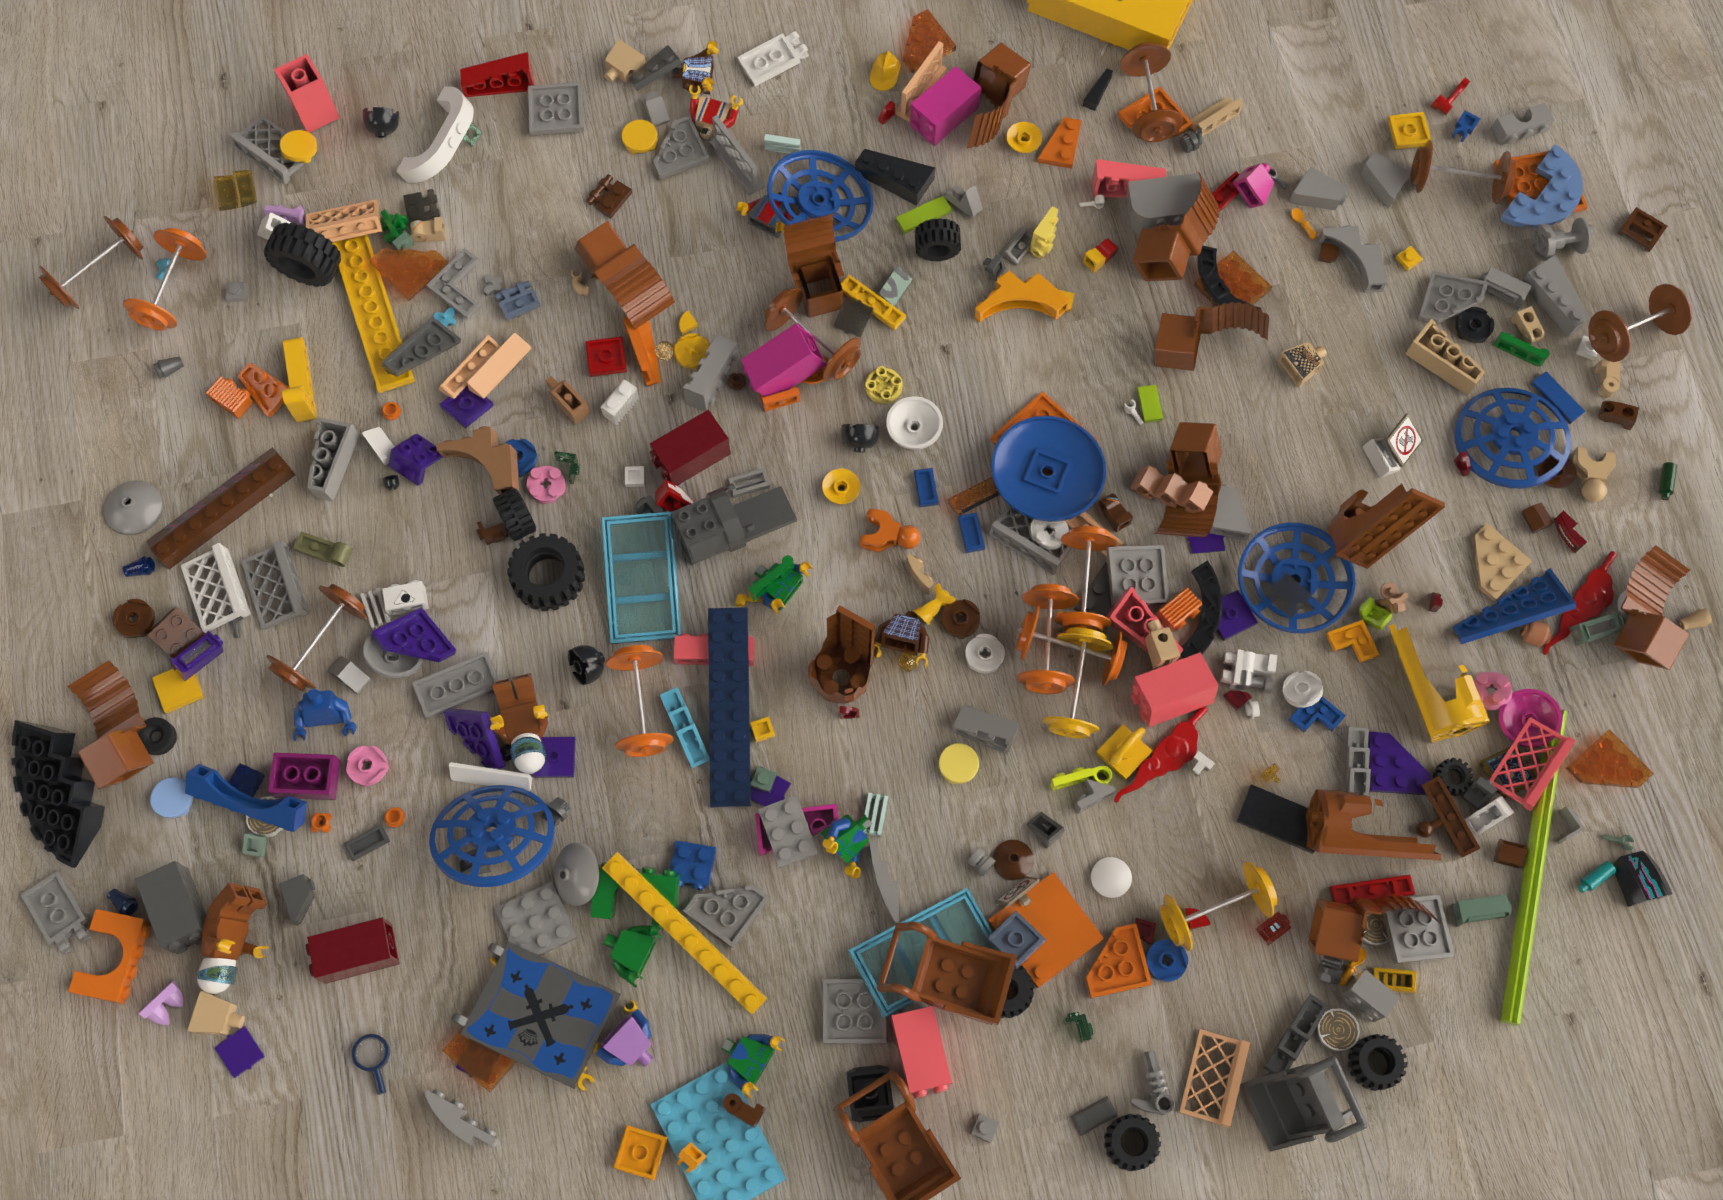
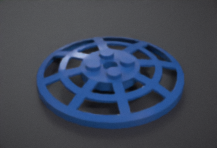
M802 150L782 158L770 173L767 184L769 203L774 213L785 225L804 221L807 217L816 218L835 213L833 218L840 222V224L833 226V231L845 226L855 230L845 235L834 236L835 242H839L861 232L871 217L873 195L868 182L851 163L839 156L818 150ZM809 159V169L801 170L791 175L785 168L786 165L794 161ZM816 160L832 163L842 168L843 171L837 177L829 172L818 170ZM779 171L786 178L782 188V195L772 193L773 181ZM849 174L859 184L864 197L854 198L849 187L843 182ZM810 175L811 181L801 185L796 179ZM817 176L825 177L833 182L829 185L818 181ZM790 185L799 191L797 198L787 196ZM840 187L848 199H840L836 189ZM815 198L820 199V201H822V203L816 202V201H815ZM774 200L783 202L787 213L793 220L789 221L783 216ZM866 203V213L862 223L859 225L852 222L851 219L855 212V205ZM789 204L798 205L802 213L796 216ZM840 206H849V213L846 218L837 213Z
M1498 388L1485 391L1466 403L1455 423L1454 441L1458 453L1466 451L1470 460V470L1487 482L1497 486L1523 489L1541 485L1551 480L1560 472L1570 454L1571 434L1561 413L1546 399L1526 390ZM1501 393L1519 394L1529 397L1530 400L1526 402L1517 399H1504ZM1493 395L1496 402L1487 405L1480 413L1469 410L1476 401L1483 397ZM1537 402L1552 411L1559 422H1551L1548 416L1535 406ZM1507 404L1525 406V409L1522 413L1511 412ZM1497 406L1503 412L1497 419L1486 415ZM1532 410L1540 415L1545 423L1536 424L1529 417ZM1464 417L1476 419L1474 424L1475 438L1463 442L1462 424ZM1482 421L1492 425L1490 434L1481 436L1480 427ZM1554 429H1564L1566 446L1563 455L1554 449L1556 439ZM1549 430V444L1538 439L1539 431ZM1510 431H1517L1519 436L1511 435ZM1493 441L1494 445L1500 450L1498 455L1493 454L1484 443ZM1478 445L1483 454L1493 461L1489 471L1476 463L1467 449ZM1534 446L1544 451L1543 454L1533 460L1530 459L1528 454ZM1507 454L1520 455L1522 462H1512L1504 459ZM1549 455L1558 461V464L1552 470L1535 478L1533 466L1543 462ZM1500 466L1513 469L1525 468L1527 479H1508L1495 474Z
M1282 523L1261 531L1246 546L1239 561L1238 584L1245 603L1261 621L1284 632L1295 634L1312 633L1325 629L1335 623L1351 604L1356 585L1353 564L1340 558L1345 567L1347 581H1335L1333 569L1327 561L1335 554V543L1332 537L1327 532L1312 525ZM1294 531L1292 542L1281 543L1272 548L1269 547L1264 539L1277 532ZM1302 532L1318 537L1326 542L1330 548L1321 554L1316 549L1301 544ZM1258 543L1264 554L1257 562L1255 571L1244 569V564L1247 556ZM1292 549L1291 558L1280 561L1275 555L1278 551ZM1300 550L1313 555L1316 559L1312 563L1300 559ZM1266 559H1269L1275 566L1271 575L1260 573ZM1319 566H1324L1329 581H1319L1316 572ZM1243 577L1254 580L1256 592L1261 599V602L1255 606L1246 594ZM1290 577L1298 578L1299 584H1292ZM1260 581L1271 583L1274 592L1268 597H1265ZM1317 588L1328 589L1326 598L1320 604L1313 597ZM1335 589H1347L1343 605L1333 615L1326 607L1332 600ZM1279 598L1288 602L1289 612L1278 609L1272 603ZM1308 602L1314 610L1306 613H1297V604ZM1268 607L1274 613L1289 618V627L1272 622L1260 612ZM1319 613L1328 620L1312 628L1297 629V619L1309 618Z
M507 785L486 786L464 793L444 807L432 825L429 845L436 866L450 879L473 887H494L523 878L543 862L553 845L555 825L548 806L532 792ZM503 791L501 795L485 796L478 799L473 797L487 792ZM512 792L522 794L538 804L527 807L520 800L509 796ZM464 800L467 802L466 805L455 813L451 820H442L456 805ZM498 800L495 807L483 809L479 804L485 801ZM507 801L521 809L510 813L503 808ZM469 808H472L475 812L469 820H458ZM545 812L548 822L546 836L534 832L535 821L532 813ZM527 816L528 830L516 827L515 819ZM448 827L447 839L449 847L439 854L435 843L436 829ZM454 827L465 828L466 836L455 842L453 836ZM489 827H495V828H496V829L492 830L491 832L486 831ZM515 835L524 837L516 848L510 849L508 845L512 842ZM531 840L543 843L541 849L531 860L522 866L519 864L515 856L519 855ZM469 843L477 849L475 856H471L460 848ZM501 849L503 853L501 856L484 858L485 852ZM455 853L462 860L473 864L470 875L454 870L444 860ZM508 861L513 871L497 876H479L481 865H494Z

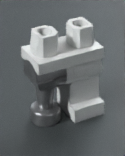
M1240 649L1235 653L1225 652L1222 663L1231 665L1232 670H1222L1221 682L1230 684L1229 688L1245 690L1249 687L1262 688L1263 692L1271 693L1274 679L1271 677L1276 672L1277 655L1255 654ZM1253 675L1265 676V678L1262 680L1253 677Z

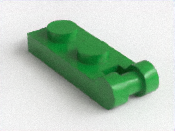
M1504 332L1499 334L1493 346L1537 367L1542 366L1550 355L1547 349H1538L1530 343L1521 341L1513 337V335Z
M789 555L784 556L779 566L775 569H769L761 580H755L749 586V596L753 601L761 597L794 570L793 558Z

